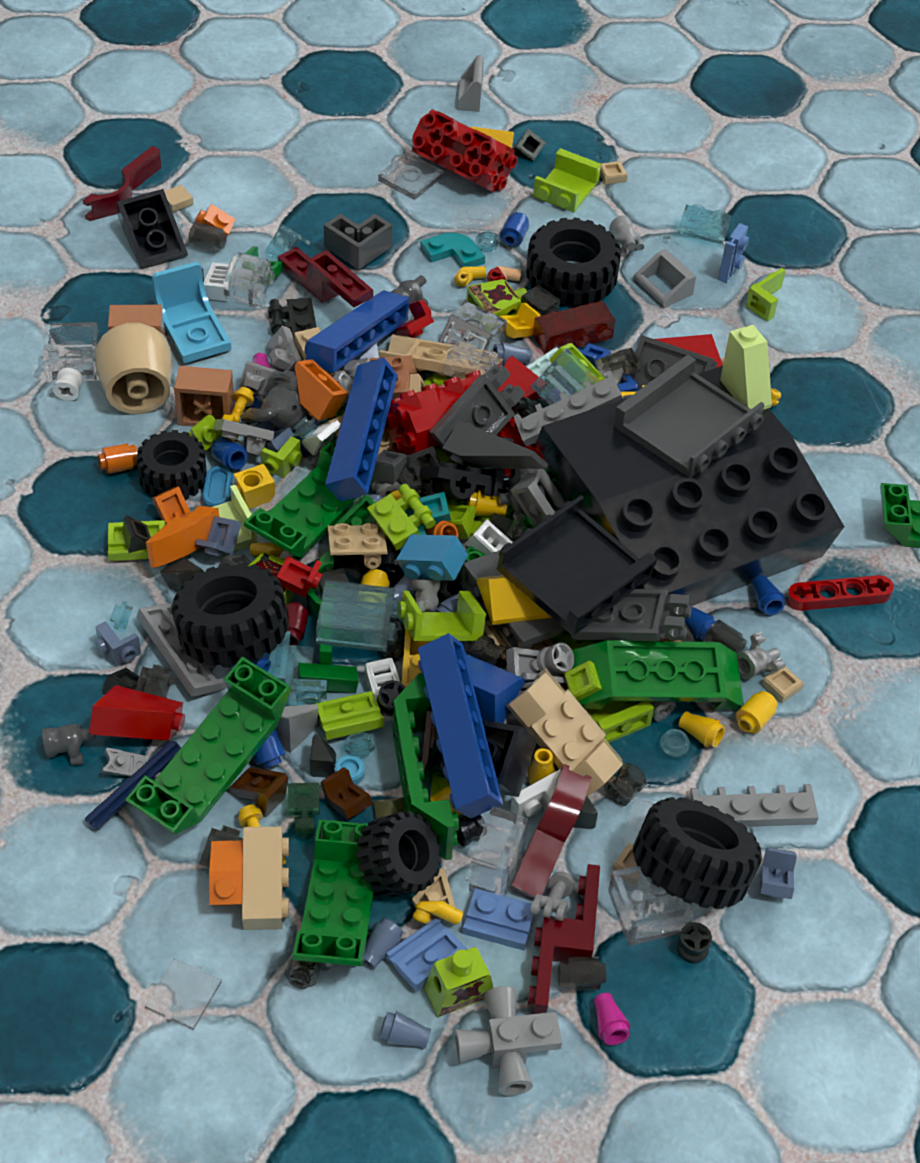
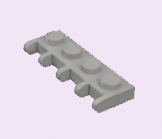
M611 370L606 372V379L591 385L589 380L584 382L586 388L567 397L565 392L560 393L561 400L545 408H542L540 403L535 405L537 412L521 418L519 414L514 415L515 422L526 447L536 443L543 425L623 399Z
M171 603L139 608L136 617L191 697L218 692L227 688L223 678L216 679L211 671L215 667L207 666L205 662L201 664L183 651L174 619L171 615Z
M804 784L803 792L786 793L784 785H777V793L756 794L754 786H747V794L726 795L725 787H717V795L699 796L698 788H690L691 801L697 800L707 806L712 805L718 808L719 811L730 814L734 817L735 821L744 824L746 827L817 824L819 818L811 784Z

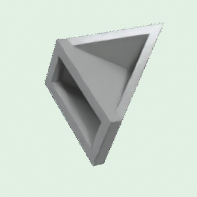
M318 704L284 707L276 731L285 750L291 753L318 727Z

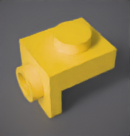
M521 303L516 315L500 316L496 325L509 338L531 337L541 315L527 303Z

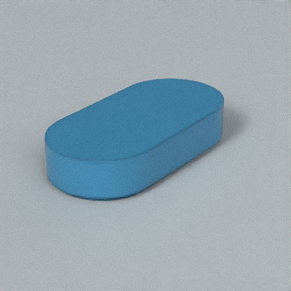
M219 465L207 471L203 490L204 506L213 507L231 501L230 486L234 482L232 470Z

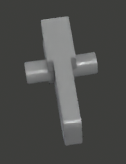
M106 748L104 754L107 757L108 763L103 767L101 773L131 777L147 762L146 757L140 754Z

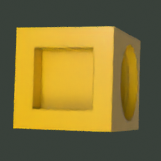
M264 464L234 473V485L238 488L248 509L276 500L275 481Z

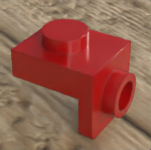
M423 299L409 304V309L414 319L395 329L398 335L415 338L424 333L422 330L424 327L434 322L431 310Z
M287 556L276 578L280 581L283 588L306 597L310 588L316 590L323 575L318 572L322 562L317 560L314 567L311 568Z

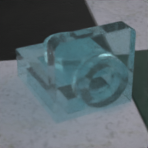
M291 679V691L285 706H297L298 701L308 705L327 701V680Z

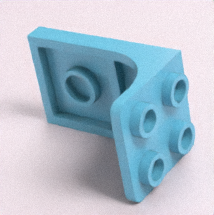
M199 262L160 271L152 275L155 305H162L164 328L183 364L232 350L231 341L207 298L203 283L202 267Z

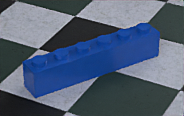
M385 290L381 291L307 340L304 349L306 360L313 359L325 371L336 372L408 321L410 297Z
M384 357L357 365L325 483L329 491L340 502L367 495L398 377V374Z
M448 633L418 647L420 656L418 666L426 681L424 691L431 703L433 712L430 713L432 723L438 732L437 746L445 762L443 772L452 792L449 795L450 802L456 811L471 819L503 805L464 646Z

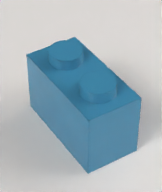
M411 534L396 561L409 579L454 581L468 557V553L457 536Z

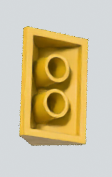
M505 576L477 578V584L492 625L551 618Z

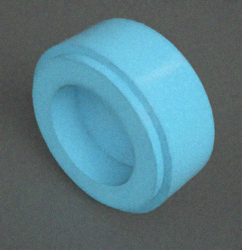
M345 755L336 761L335 772L345 767L349 770L355 785L364 779L365 764L359 757Z

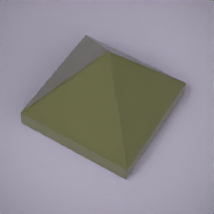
M404 797L373 800L376 819L399 812H406Z

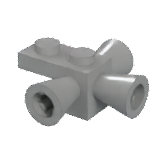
M508 986L496 987L484 994V1000L492 1019H489L488 1032L455 1029L457 1058L460 1064L490 1054L492 1068L500 1067L499 1092L507 1096L520 1095L528 1092L533 1087L525 1067L527 1053L561 1049L562 1040L557 1013L515 1016L516 990Z

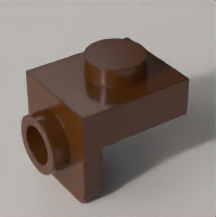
M345 767L321 781L328 806L347 820L357 816L362 810L373 804L370 794L353 783L350 772Z

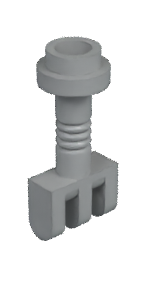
M557 872L549 880L548 885L551 891L549 896L537 894L531 906V914L538 915L540 909H543V917L550 918L552 913L555 912L556 920L563 921L567 913L568 901L561 899L572 893L574 881L568 873Z

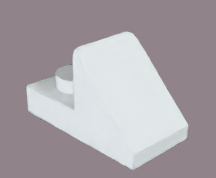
M561 769L521 790L519 797L512 796L510 813L517 821L525 816L535 815L541 807L546 810Z

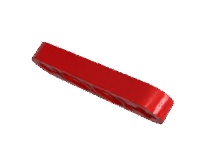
M881 575L798 582L789 587L786 602L789 607L798 611L880 604L890 600L894 584L888 577ZM855 588L860 592V595H851L846 589ZM827 590L831 592L834 597L826 598L823 597L819 592Z

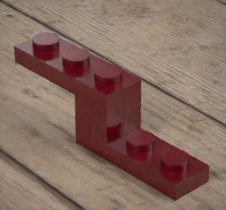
M295 247L277 256V260L282 261V268L322 303L339 295L355 308L373 298L374 290L327 250L310 258L298 247Z
M588 864L586 876H579L578 895H583V904L577 903L575 919L564 918L563 921L556 920L555 916L550 918L544 917L542 927H536L534 946L540 947L539 956H533L531 976H537L536 986L530 985L527 1004V1006H534L533 1014L547 1013L552 962L590 966L594 949L600 865Z

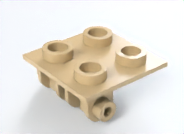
M340 523L335 526H328L330 555H363L364 564L367 568L376 569L380 566L381 554H387L385 534L377 524L366 523L350 526Z

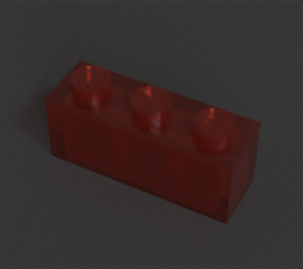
M599 301L535 317L533 337L545 355L555 347L559 349L569 343H572L577 348L588 343L592 344L612 339L616 320L604 301Z

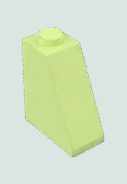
M754 325L730 331L720 381L731 395L742 404L752 409L760 402H763V410L771 408L772 405L768 342Z

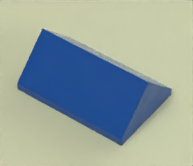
M466 654L482 720L504 723L510 711L506 705L518 696L525 679Z

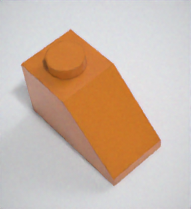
M313 359L297 361L295 372L300 404L308 410V414L314 419L333 418L348 392Z
M243 840L211 841L209 905H242Z

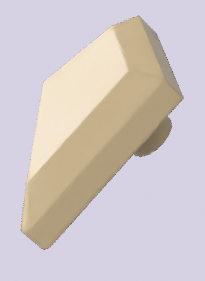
M443 867L439 869L438 876L433 877L434 883L431 886H427V889L419 891L412 898L414 907L420 901H444L456 907ZM431 915L429 922L434 920L437 916Z

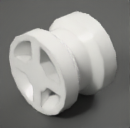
M62 368L59 370L57 381H55L53 386L54 394L65 401L77 399L80 392L79 388L84 381L83 376L75 369Z

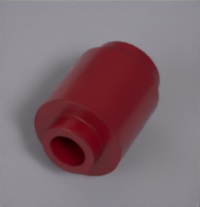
M291 602L286 604L289 627L284 639L280 643L287 647L298 646L300 641L304 639L309 615L307 609L301 604Z

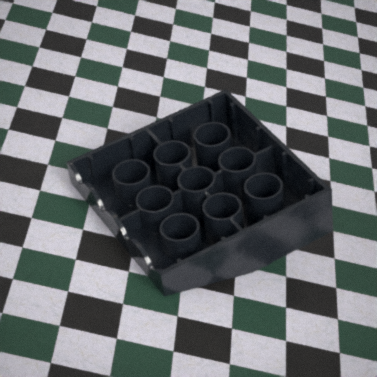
M723 366L698 374L732 396L720 381ZM629 397L543 425L536 441L566 501L572 502L582 495L584 497L581 507L583 512L637 557L641 558L650 552L657 558L652 577L636 589H667L668 595H689V605L691 606L752 584L753 579L759 575L770 577L823 557L845 527L793 437L769 408L763 410V422L758 429L751 430L740 443L732 445L721 458L717 457L703 472L699 471L692 478L685 476L614 427L616 407Z

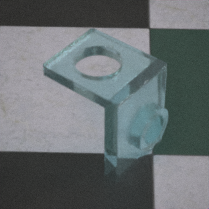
M281 224L265 252L277 259V256L293 249L299 239L309 246L312 243Z

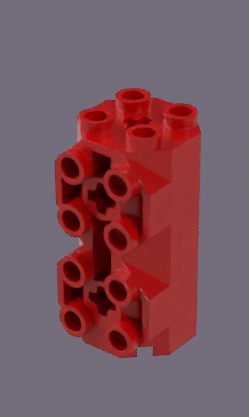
M433 109L420 119L412 135L414 147L412 146V152L493 193L497 189L502 191L506 187L507 177L518 161V157L514 155V149Z
M476 370L465 375V378L460 380L458 377L450 378L440 386H437L436 383L421 388L422 391L417 393L414 390H410L400 394L399 398L391 400L384 429L390 438L392 451L410 457L440 447L429 431L481 375L480 371Z

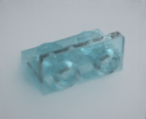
M686 204L678 228V234L724 245L728 229L731 226L732 216L721 210L711 211L700 205L695 204L691 206Z

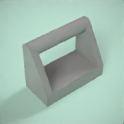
M477 55L461 75L457 110L480 112L484 57L482 55Z
M664 249L634 274L633 279L663 307H668L693 295L696 276L667 249ZM655 274H660L674 288L665 295L648 278Z
M530 469L510 490L534 527L539 525L545 516L555 514L566 503L544 469ZM538 481L556 506L555 511L538 487Z

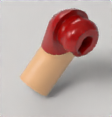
M498 266L488 272L487 279L489 282L502 279L520 282L522 270Z

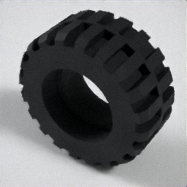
M574 217L573 219L560 218L559 221H549L546 226L542 225L530 238L526 277L537 294L541 297L545 296L552 303L556 301L559 302V305L566 306V304H571L573 307H580L581 304L591 305L595 300L599 302L609 295L617 283L621 258L620 245L610 231H606L604 226L596 225L591 220L583 221L580 218ZM566 261H578L581 263H570Z
M227 563L222 564V567L215 568L213 566L207 568L206 572H199L193 575L191 581L187 580L182 584L173 599L172 614L183 651L192 657L193 660L201 664L205 662L207 666L211 667L221 665L223 668H231L241 657L249 661L262 659L265 653L270 654L275 650L277 644L282 642L289 627V617L280 581L268 570H263L260 566L254 564L248 566L246 563H238L237 565Z
M669 797L653 804L649 808L633 844L636 865L640 867L645 877H649L656 887L666 890L667 894L673 897L677 896L683 899V902L689 904H698L699 907L703 908L713 906L715 909L729 908L742 901L762 860L760 844L757 842L754 834L747 831V827L744 824L738 823L734 820L733 816L719 811L718 808L712 805L707 806L701 801H690L682 797L678 799Z

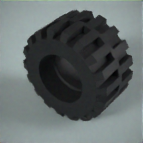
M165 430L160 431L161 434L151 435L150 440L145 439L142 442V446L137 450L138 455H136L139 481L141 486H143V490L146 493H150L151 497H155L179 486L185 500L189 499V495L195 496L199 493L198 489H203L207 474L206 456L202 442H198V438L194 435L189 436V433L185 431L178 433V430H172V432Z
M411 811L399 812L372 820L368 823V826L362 829L361 834L363 837L358 838L357 845L359 850L356 851V858L360 860L358 868L360 872L363 871L364 881L366 884L371 883V889L374 892H380V895L385 897H395L425 890L427 886H431L434 883L433 877H437L440 871L438 865L441 864L442 859L439 856L441 847L440 844H437L436 838L438 836L436 832L431 830V824L428 821H423V816L413 814Z

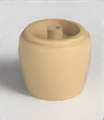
M125 323L115 326L106 332L96 346L95 367L110 405L125 413L144 414L156 410L165 403L170 394L173 365L172 351L166 337L156 328L142 323Z

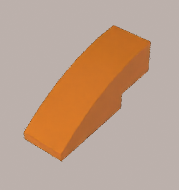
M198 506L185 518L174 517L146 541L150 567L156 568L168 564L200 549V546L195 545L196 540L207 541L214 516L219 517L218 508Z

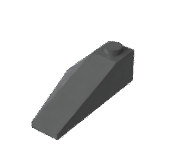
M460 420L442 447L451 455L449 460L460 467L466 464L475 468L546 469L548 466L534 451Z

